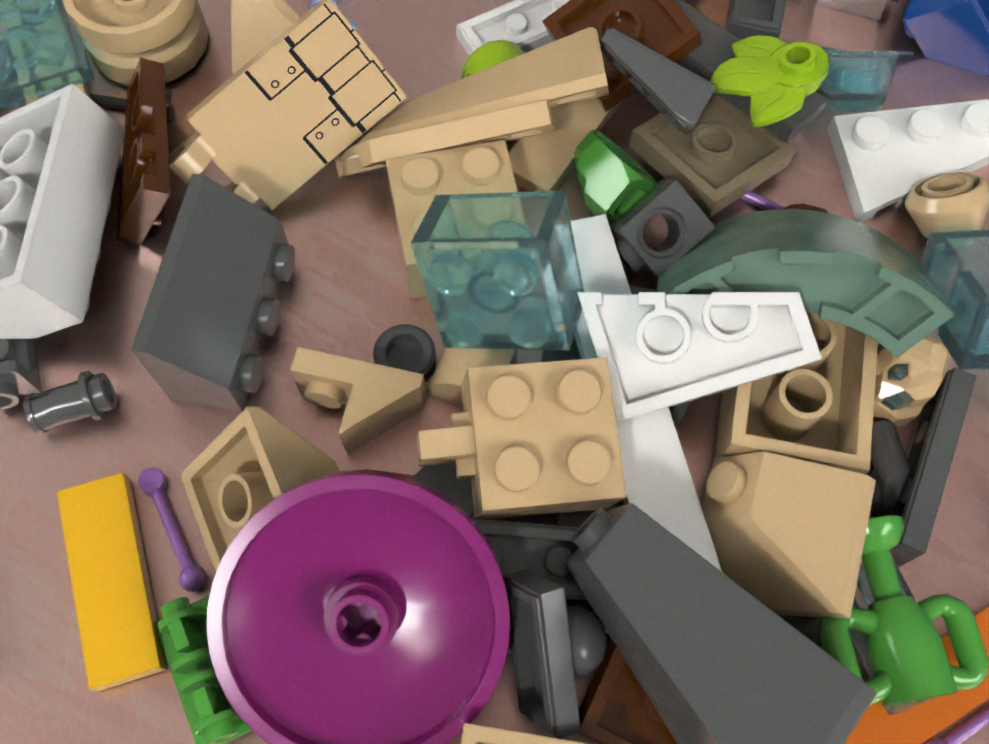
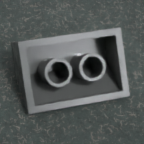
M191 175L131 349L170 400L242 412L245 408L249 392H257L263 375L264 363L260 353L265 336H272L278 325L280 305L277 295L282 281L288 282L290 280L295 264V249L293 245L288 244L281 221L205 175Z

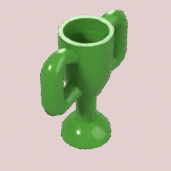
M882 516L870 518L868 521L862 561L875 602L869 604L868 609L852 607L850 619L824 617L820 621L819 639L822 649L860 679H862L848 629L866 633L867 655L873 676L865 681V683L878 693L870 705L881 702L882 706L954 694L958 693V690L976 688L988 677L989 658L974 614L963 600L949 594H938L916 602L911 596L903 595L890 550L899 544L904 532L901 516ZM939 616H942L959 667L949 664L942 639L932 623Z

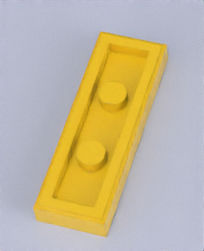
M122 472L57 491L89 690L99 692L167 670L163 647L154 624L157 621L130 478Z

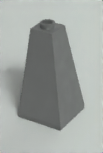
M633 503L610 509L608 512L603 508L597 509L574 534L572 541L579 548L566 562V566L677 744H844L878 694L862 679Z

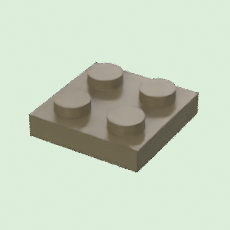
M717 93L712 94L694 128L687 135L678 131L660 113L634 128L629 146L665 179L677 180L709 218L789 166L796 151V148L789 142L786 143L764 126L753 127L750 116Z

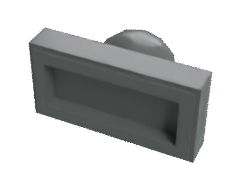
M526 569L505 575L504 579L510 613V641L519 712L558 739L577 733L581 729L575 679L584 678L596 670L603 661L607 647V635L603 624L586 608L566 606L563 586Z

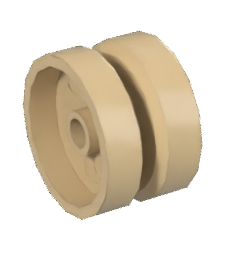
M62 0L65 10L76 31L81 35L84 46L94 65L108 79L118 83L129 85L140 57L164 64L165 83L176 80L192 69L206 50L209 30L198 0Z

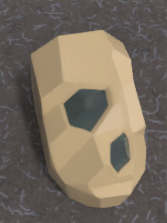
M927 335L897 358L879 343L877 349L873 423L885 420L894 423L896 427L907 425L919 415L924 405L935 395L949 366L948 350L941 342Z

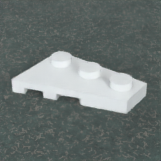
M989 99L833 116L827 132L855 221L861 223L874 217L878 210L896 202L899 205L905 203V199L914 185L923 179L948 172H973L988 165Z
M577 292L597 357H607L614 409L618 422L816 363L822 359L799 292H712V294H665V292L602 294V292Z

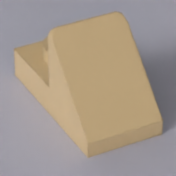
M297 347L290 367V372L300 394H304V398L309 402L333 409L340 408L342 403L347 404L339 429V436L346 452L359 448L420 412L425 407L427 395L424 374Z

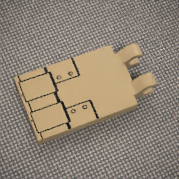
M320 0L187 114V121L197 132L169 154V159L171 160L169 167L185 184H188L192 174H200L210 161L213 160L232 180L225 188L252 204L261 198L273 210L407 98V95L332 0Z

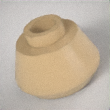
M948 172L934 175L914 185L905 199V207L924 237L933 239L936 244L942 246L959 245L969 241L972 238V234L979 231L984 225L989 210V182L981 175L973 172Z

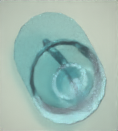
M781 39V40H783L784 42H786V43H788V44H789V43H793V42H802V41ZM816 44L825 50L829 58L828 74L816 92L828 99L825 106L828 109L850 112H875L881 109L885 103L899 57L911 56L914 52H856Z

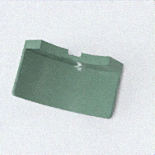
M764 210L741 214L714 223L713 225L716 228L658 277L656 291L665 292V294L799 292L807 313H816L820 319L837 322L866 334L884 346L896 358L955 316L924 267L905 248L888 236L865 224L843 216L813 210Z

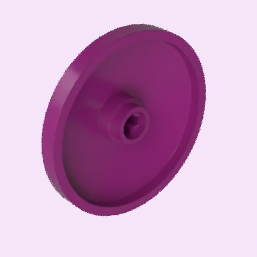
M351 470L324 474L289 488L272 499L243 526L227 548L217 568L208 600L206 625L211 662L226 698L249 728L268 744H448L463 732L464 723L471 724L479 715L499 681L509 645L510 613L505 579L499 561L481 529L464 510L436 489L420 481L383 471Z

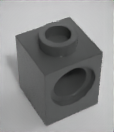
M662 179L610 225L611 232L618 239L615 244L620 259L633 273H637L643 268L645 272L656 277H660L716 228L680 183L673 179ZM660 214L668 224V234L661 245L649 248L643 239V228L648 219Z

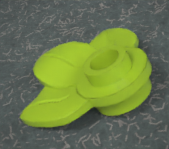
M751 36L732 44L734 58H730L722 63L714 72L710 82L716 88L714 93L751 97L750 118L753 127L767 126L792 116L802 108L805 97L814 93L826 78L829 70V58L823 48L813 43L793 42L788 44L773 36Z

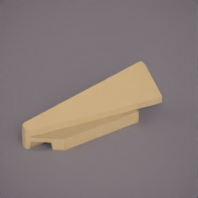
M588 27L397 105L335 157L338 177L343 178L387 168L385 159L500 140L508 142L554 132L552 107L609 95L597 29Z

